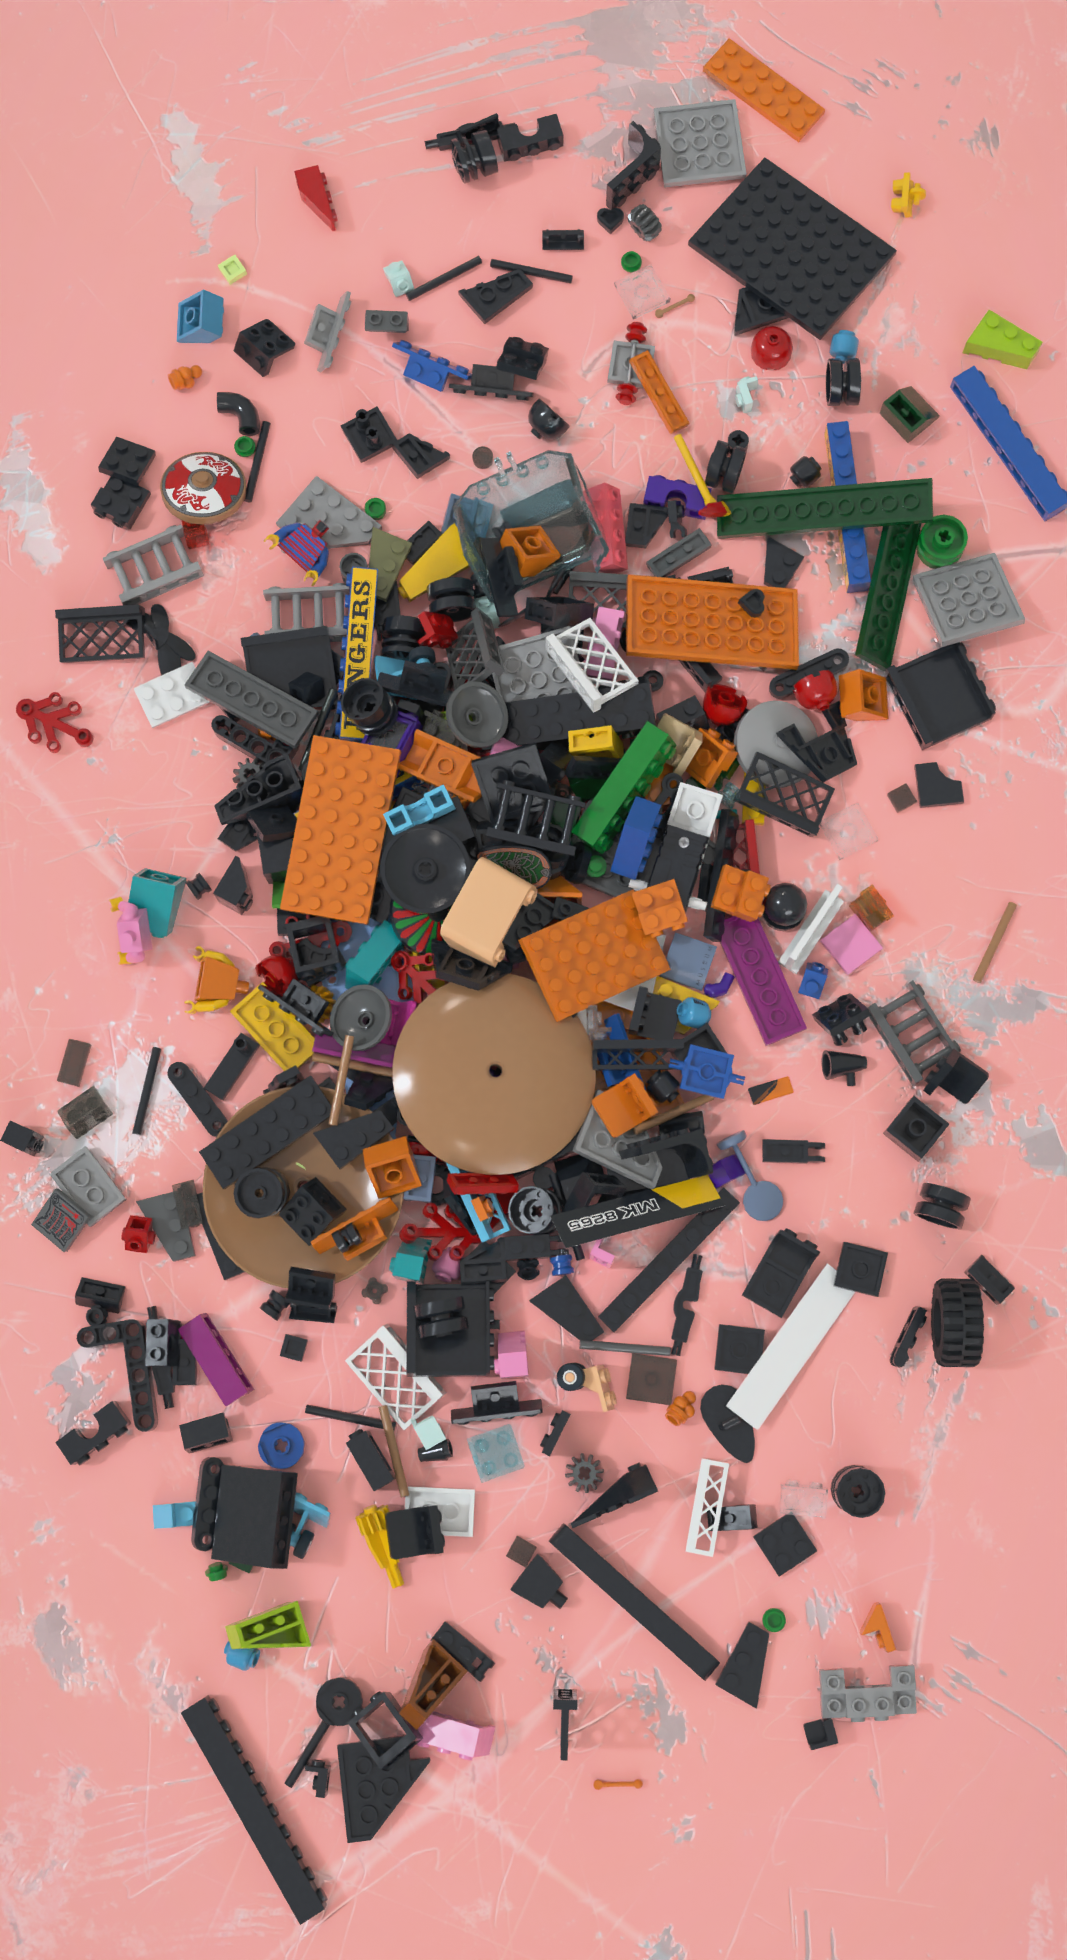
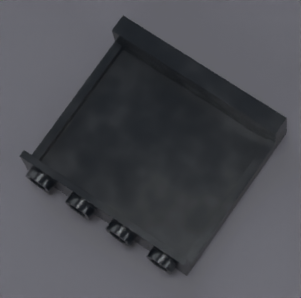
M328 626L240 638L247 672L289 695L288 683L303 673L309 672L321 677L325 696L310 707H323L330 688L338 691ZM338 693L336 695L331 710L335 709V705L337 704V701H339Z
M962 642L941 647L901 666L895 667L893 665L888 667L884 673V677H886V681L921 750L991 720L996 713V706L993 700L989 699L985 693L986 686L982 680L978 679L976 667L967 658V650Z
M407 1281V1377L490 1376V1370H494V1356H490V1347H494V1333H490V1324H494V1310H490L489 1301H494V1288H489V1281H486V1284L465 1285L416 1284V1281ZM463 1296L465 1309L452 1313V1317L466 1316L469 1329L456 1331L455 1334L434 1338V1336L419 1338L417 1327L422 1323L430 1322L431 1319L415 1318L413 1306Z
M222 1465L211 1559L271 1569H287L298 1473L237 1465Z

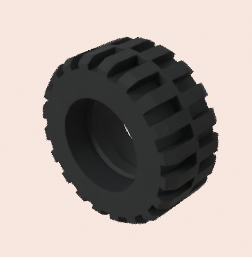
M941 1278L934 1284L931 1301V1335L936 1363L942 1367H975L981 1361L984 1343V1311L979 1284L973 1279Z

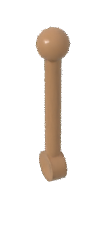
M689 294L687 298L663 310L657 309L655 316L662 318L664 313L684 303L693 302L695 296Z

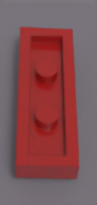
M448 1173L447 1183L452 1192L458 1195L517 1193L519 1187L513 1174Z

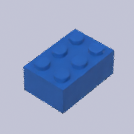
M636 796L623 826L611 872L636 880L638 872L643 873L647 860H644V858L649 859L653 848L650 843H654L658 832L655 827H659L663 816L659 814L660 804Z

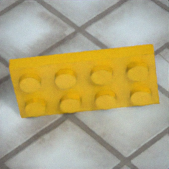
M258 985L230 1010V1013L283 1071L295 1065L299 1069L313 1056L312 1049L315 1038L300 1022L295 1020V1016L292 1013L288 1014L281 1010L278 1002L274 1001L273 1003L262 996L264 992L258 989Z

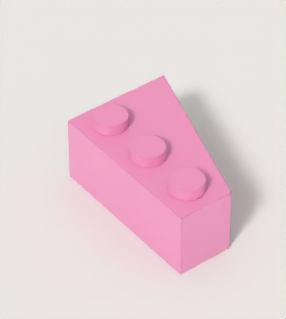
M598 607L597 618L593 617L592 621L615 651L618 652L624 611ZM588 642L587 650H589L591 642ZM594 643L592 651L604 653L605 647L602 644ZM590 656L589 664L601 666L603 658ZM606 659L604 666L614 668L616 661ZM587 669L586 675L598 679L599 671ZM602 672V680L612 681V673Z
M525 1330L498 1333V1359H494L495 1374H500L501 1379L529 1376Z
M433 1711L417 1729L423 1739L416 1745L429 1748L430 1745L438 1747V1752L451 1754V1751L459 1753V1758L472 1761L474 1757L490 1754L496 1726L488 1725L484 1727L474 1724V1721L471 1720L463 1721L453 1718L451 1715Z

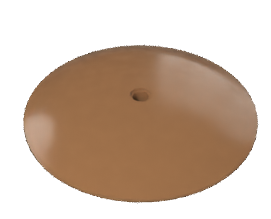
M507 974L479 991L449 982L422 1001L410 1015L398 1038L394 1052L392 1079L394 1094L401 1115L410 1131L428 1151L442 1161L465 1171L486 1175H504L525 1171L542 1164L560 1152L573 1139L590 1110L595 1091L596 1070H593L592 1045L578 1016L576 1015L574 1018L569 1016L556 1022L537 982L518 975ZM496 1066L501 1070V1075L493 1077L490 1075L489 1069Z
M294 1086L268 1092L247 1103L228 1120L216 1139ZM320 1087L332 1105L335 1090ZM343 1093L338 1124L373 1112L370 1109L364 1111L345 1105L344 1099L346 1094ZM329 1119L257 1168H273L285 1176L290 1188L289 1201L299 1190L301 1183L309 1182L316 1177L347 1209L343 1215L332 1221L322 1233L332 1230L341 1222L348 1221L359 1212L371 1208L380 1200L388 1197L393 1200L398 1207V1211L379 1221L387 1239L349 1261L344 1258L337 1245L319 1254L312 1245L308 1246L279 1216V1213L259 1219L247 1216L240 1211L235 1203L233 1194L235 1183L223 1189L208 1165H205L203 1177L204 1209L208 1224L216 1241L225 1254L238 1267L256 1279L270 1285L288 1288L291 1266L336 1274L335 1284L348 1279L371 1263L382 1251L399 1220L404 1192L378 1199L365 1168L363 1153L340 1170L315 1137L314 1132L335 1126L328 1124ZM389 1133L374 1145L391 1141L393 1138ZM296 1162L303 1165L304 1168L296 1165Z

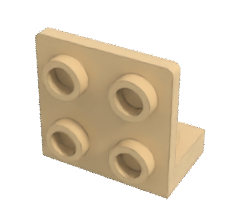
M664 713L656 727L667 733L677 745L674 756L670 760L667 759L666 763L673 766V773L682 776L702 743L703 733Z

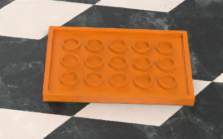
M634 889L518 940L556 1022L671 970L657 938H651L650 934H644L632 893L635 892Z

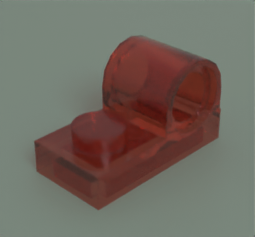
M182 520L184 537L189 550L210 545L205 524H192Z

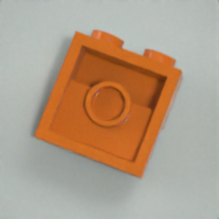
M699 728L698 731L703 733V740L685 771L706 788L711 789L721 771H728L738 752L734 750L735 745L726 739L722 741L719 738L721 734L712 728H709V730Z
M725 864L722 866L711 907L752 922L760 918L764 912L765 906L762 905L763 897H767L771 885L767 884L769 878L750 870L745 872Z
M675 879L632 893L645 935L650 934L651 938L663 935L664 929L671 927L672 931L684 928V923L688 922Z

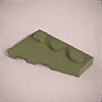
M373 527L369 568L378 569L376 598L386 602L411 550L412 543Z

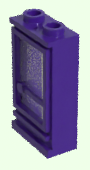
M398 709L397 720L390 730L379 736L365 735L361 743L401 750L400 763L406 759L413 745L416 729L422 731L423 726L418 720V716L407 712V714L402 713Z

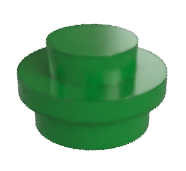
M634 251L625 253L621 258V266L627 272H636L642 265L640 255Z
M242 436L236 440L234 449L240 457H249L255 452L256 446L253 439Z
M591 856L587 874L594 878L601 877L606 872V861L600 856Z
M215 1562L208 1566L209 1569L205 1571L209 1581H218L227 1577L226 1571H228V1566L222 1564V1562Z
M770 1608L763 1614L762 1622L768 1631L779 1632L784 1628L786 1618L781 1610Z

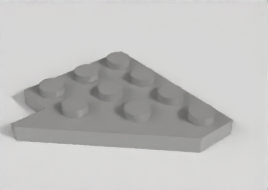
M318 476L310 482L276 522L279 528L297 522L301 524L306 523L313 528L319 520L323 521L329 527V530L322 536L328 543V549L368 545L371 543L372 528L375 527L382 530L381 524Z
M595 1091L593 1098L603 1093V1091ZM591 1104L572 1150L573 1152L650 1189L656 1187L662 1170V1165L656 1151L621 1160L619 1151L627 1149L626 1144L650 1138L647 1130L636 1135L632 1128L617 1138H613Z

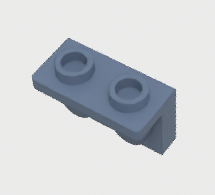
M413 1154L422 1186L404 1191V1200L431 1203L437 1157Z

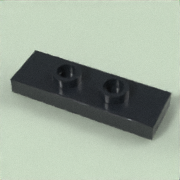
M573 755L564 773L567 778L607 780L622 758Z

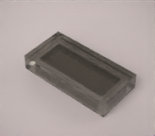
M69 1038L57 1082L80 1087L91 1044Z

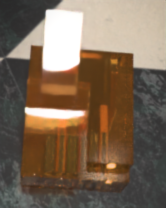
M873 884L860 892V897L849 904L851 910L870 932L894 917L886 905L887 901L879 894Z

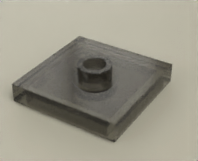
M632 1353L626 1399L671 1405L677 1360Z

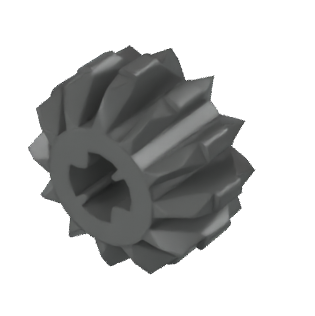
M640 204L632 209L628 215V222L639 238L646 242L656 238L659 235L658 233L662 231V224L659 222V218L651 208L644 204Z
M246 758V764L244 765L238 762L240 769H233V773L236 776L232 778L234 783H238L236 788L238 789L247 782L246 779L249 774L253 776L258 773L265 763L259 764L256 758L252 763L249 758Z
M581 1453V1462L578 1463L575 1457L571 1458L576 1464L575 1467L570 1464L566 1465V1468L573 1470V1473H566L565 1477H574L568 1485L572 1486L577 1482L576 1492H579L581 1485H584L585 1493H589V1484H591L594 1490L597 1489L596 1484L593 1482L594 1479L598 1482L603 1481L601 1477L596 1476V1473H604V1469L595 1470V1467L601 1463L600 1460H597L592 1465L593 1455L590 1454L588 1461H585L584 1453ZM583 1466L584 1469L588 1467L591 1470L588 1473L590 1477L587 1480L584 1477L580 1479L578 1476L580 1474L579 1469Z

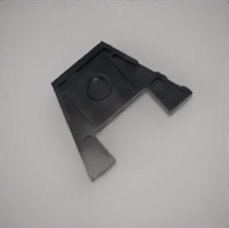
M840 701L831 704L829 708L822 711L832 729L831 731L805 743L795 723L776 733L788 748L823 783L857 765L851 738H847L845 730L847 726L846 720L841 717Z

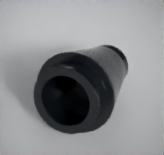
M445 1439L427 1450L424 1446L418 1448L420 1462L448 1461V1458L453 1457L450 1440Z

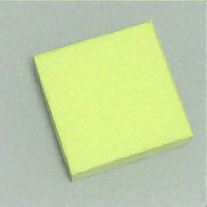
M236 255L217 265L229 285L247 275L246 269Z

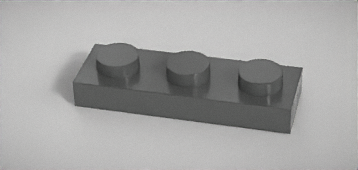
M698 528L648 560L646 565L654 576L665 578L710 549L712 544L702 530Z

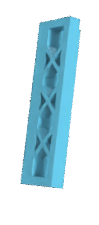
M446 1163L450 1173L469 1172ZM495 1193L484 1195L491 1198L493 1208L498 1213L496 1214L492 1211L493 1215L501 1220L504 1227L496 1232H493L490 1226L492 1217L480 1222L471 1200L477 1198V1195H461L481 1242L488 1241L511 1230Z

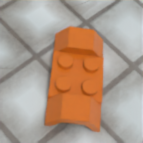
M416 729L413 745L406 759L399 763L398 769L435 787L444 784L448 793L457 795L472 803L482 797L471 764L472 760L481 757Z

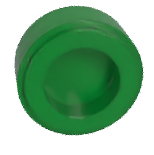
M371 498L365 504V513L375 521L380 520L386 514V505L380 498Z

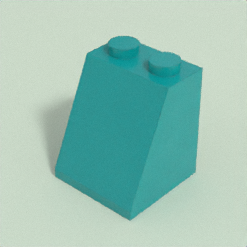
M144 868L132 877L128 902L136 905L138 909L147 908L151 935L156 938H164L173 931L187 878Z

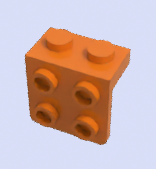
M635 1073L592 1099V1105L613 1138H617L658 1113L655 1101L649 1097L644 1089L643 1081Z

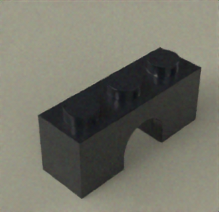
M557 113L537 118V133L532 136L521 134L517 124L497 129V140L504 162L516 161L521 157L529 155L535 156L540 152L548 150L554 151L564 145V135Z
M111 1401L93 1414L99 1424L98 1433L93 1438H86L79 1428H74L55 1442L70 1465L78 1464L80 1466L91 1458L89 1454L95 1450L100 1452L109 1445L108 1440L114 1436L119 1438L128 1431L127 1427L132 1423L117 1401Z

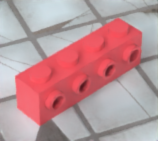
M604 482L588 489L596 570L600 572L617 574L628 570L621 495L619 488Z

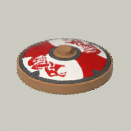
M195 452L178 458L167 467L161 478L160 491L165 507L178 519L192 524H212L225 520L238 511L246 497V480L243 471L232 459L214 452Z

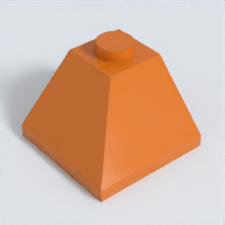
M561 876L549 880L544 887L538 889V894L553 904L555 898L560 897L582 905V892Z

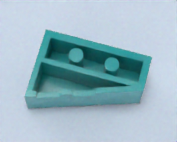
M384 920L380 926L376 925L371 932V938L360 945L359 953L355 958L351 957L345 965L346 989L357 985L373 986L374 983H380L382 980L380 975L387 966H391L392 956L404 947L396 936L391 923Z
M417 1238L411 1244H406L402 1241L396 1253V1258H391L389 1271L393 1272L392 1276L397 1280L416 1281L418 1284H424L429 1259L427 1252L431 1247L432 1240Z

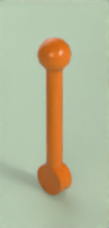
M597 1779L594 1781L593 1786L596 1790H600L602 1787H635L640 1789L643 1783L640 1779H636L634 1782H602Z

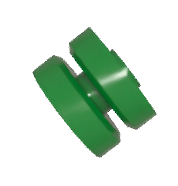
M945 514L934 516L933 523H925L922 527L916 550L922 563L929 568L937 569L957 563L966 548L968 540L967 530L963 523L954 516Z

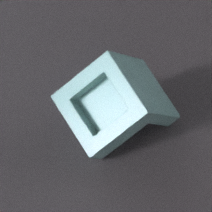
M433 1415L417 1423L415 1418L411 1420L413 1428L426 1450L446 1439L440 1424H438Z

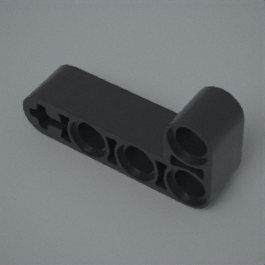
M224 715L216 716L211 723V727L218 739L253 760L255 758L258 759L259 763H266L287 752L292 760L300 747V743L296 749L291 746H285L278 739L272 744ZM226 725V727H227V729H228V731L225 730L224 728H221V729L219 730V727H220V726H221V727H224V726ZM239 735L246 736L242 742L235 741ZM257 746H264V750L262 752H254V749Z

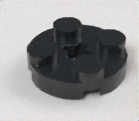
M344 1677L332 1678L326 1681L320 1687L316 1696V1710L319 1717L325 1723L332 1726L348 1725V1722L353 1718L352 1714L363 1705L362 1693L357 1684ZM336 1695L345 1698L343 1702L345 1706L343 1708L341 1706L336 1708L333 1705Z

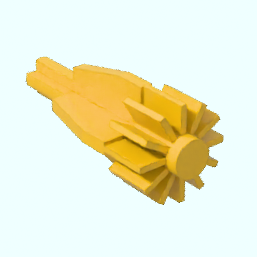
M376 1504L363 1509L364 1513H360L355 1519L361 1536L365 1535L368 1548L380 1568H385L392 1589L404 1585V1581L397 1564L400 1562L399 1559H391L385 1514L390 1512L388 1505H381L378 1508Z

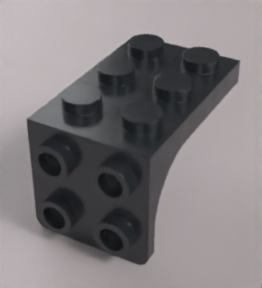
M634 121L629 124L628 144L639 156L607 184L606 206L610 210L621 207L627 197L632 193H637L644 182L653 179L660 168V143L655 138H651L642 125H637Z
M689 1128L666 1133L626 1144L627 1149L619 1151L621 1160L662 1149H670L681 1157L688 1178L713 1173V1161L709 1156L707 1139L702 1129L690 1132Z
M787 1228L776 1232L741 1295L779 1318L783 1317L809 1268L820 1254L816 1244L809 1240L804 1242L797 1239L798 1234Z

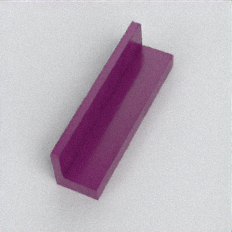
M316 1034L312 1049L313 1053L341 1058L343 1046L335 1040L333 1035L331 1037L324 1034L321 1037ZM378 1043L364 1051H352L350 1060L393 1069L396 1046Z
M207 1313L199 1314L178 1329L225 1406L255 1390Z

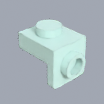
M402 260L392 262L389 266L383 268L395 297L406 294L414 289L410 273Z
M749 376L744 377L737 382L735 400L737 406L742 408L743 413L752 411L753 400L749 391L757 389L759 381L757 376L752 378Z
M483 596L474 599L476 607L491 618L494 629L500 628L498 627L500 620L496 613L493 597Z

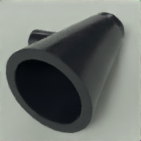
M824 1050L821 1058L823 1076L826 1080L846 1075L847 1086H856L855 1072L867 1068V1058L857 1054Z

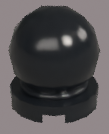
M776 884L770 888L767 897H764L763 905L765 908L762 915L766 924L774 930L785 932L793 929L801 923L806 914L808 905L806 895L795 884Z

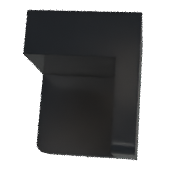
M305 672L288 683L290 696L309 706L325 696L322 678L312 673Z
M822 1718L803 1724L810 1750L838 1744L831 1718Z

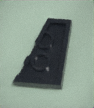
M517 269L500 275L495 280L487 283H478L473 288L458 290V295L478 318L486 324L531 290L533 283L521 269Z
M537 893V897L532 904L528 906L522 905L502 941L504 948L513 953L521 946L518 940L541 930L553 920L551 914L555 904Z
M566 1275L529 1300L530 1303L578 1340L592 1341L604 1333V1330Z
M748 1621L715 1685L757 1709L769 1633Z

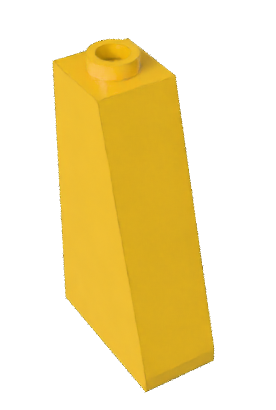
M455 523L439 537L400 579V587L397 589L402 598H407L409 603L427 593L426 587L430 583L443 578L454 577L476 563L475 556Z

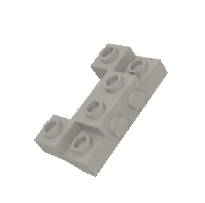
M890 1665V1684L845 1686L843 1668H837V1670L819 1669L821 1717L823 1719L847 1717L851 1718V1722H864L866 1717H874L875 1721H887L889 1716L917 1714L914 1665Z

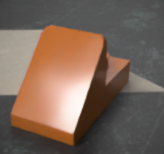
M876 1602L873 1603L859 1634L865 1635L878 1631V1634L875 1635L879 1648H883L885 1652L889 1653L895 1651L896 1648L882 1605Z

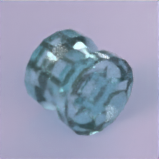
M728 782L725 785V789L718 792V794L723 795L721 803L728 809H732L735 806L733 799L736 793L739 792V789L733 783Z

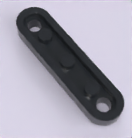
M833 649L799 665L797 670L791 669L774 677L770 682L769 692L776 699L786 698L794 694V685L810 674L816 677L820 675L819 671L829 670L833 675L843 671L849 663V655L843 649ZM834 659H839L841 663L835 664ZM776 687H783V691H777Z
M175 1062L171 1064L167 1071L169 1080L208 1133L217 1138L228 1120L185 1063ZM181 1069L182 1074L178 1077L175 1076V1071ZM220 1122L221 1127L217 1130L214 1129V1123Z
M216 1457L205 1458L199 1468L191 1535L192 1546L199 1551H209L213 1546L222 1465H224ZM213 1465L216 1466V1471L214 1473L211 1472V1467ZM207 1536L208 1541L204 1544L202 1541L203 1537Z

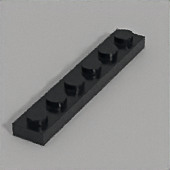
M721 809L703 933V936L712 942H721L725 931V912L712 908L711 904L722 866L725 864L734 866L733 854L737 845L736 833L740 823L739 815L730 809Z

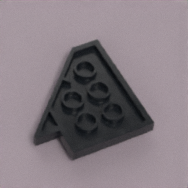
M404 1736L373 1739L372 1742L383 1755ZM361 1741L337 1745L347 1843L370 1841L430 1763V1757L410 1759V1751H408L389 1769H380Z

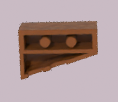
M434 1639L423 1650L399 1713L416 1730L468 1672Z

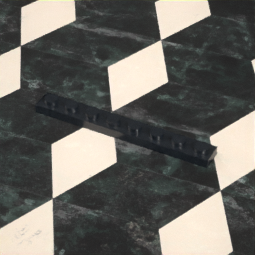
M724 1187L718 1194L725 1206L698 1213L598 1316L613 1333L740 1204Z

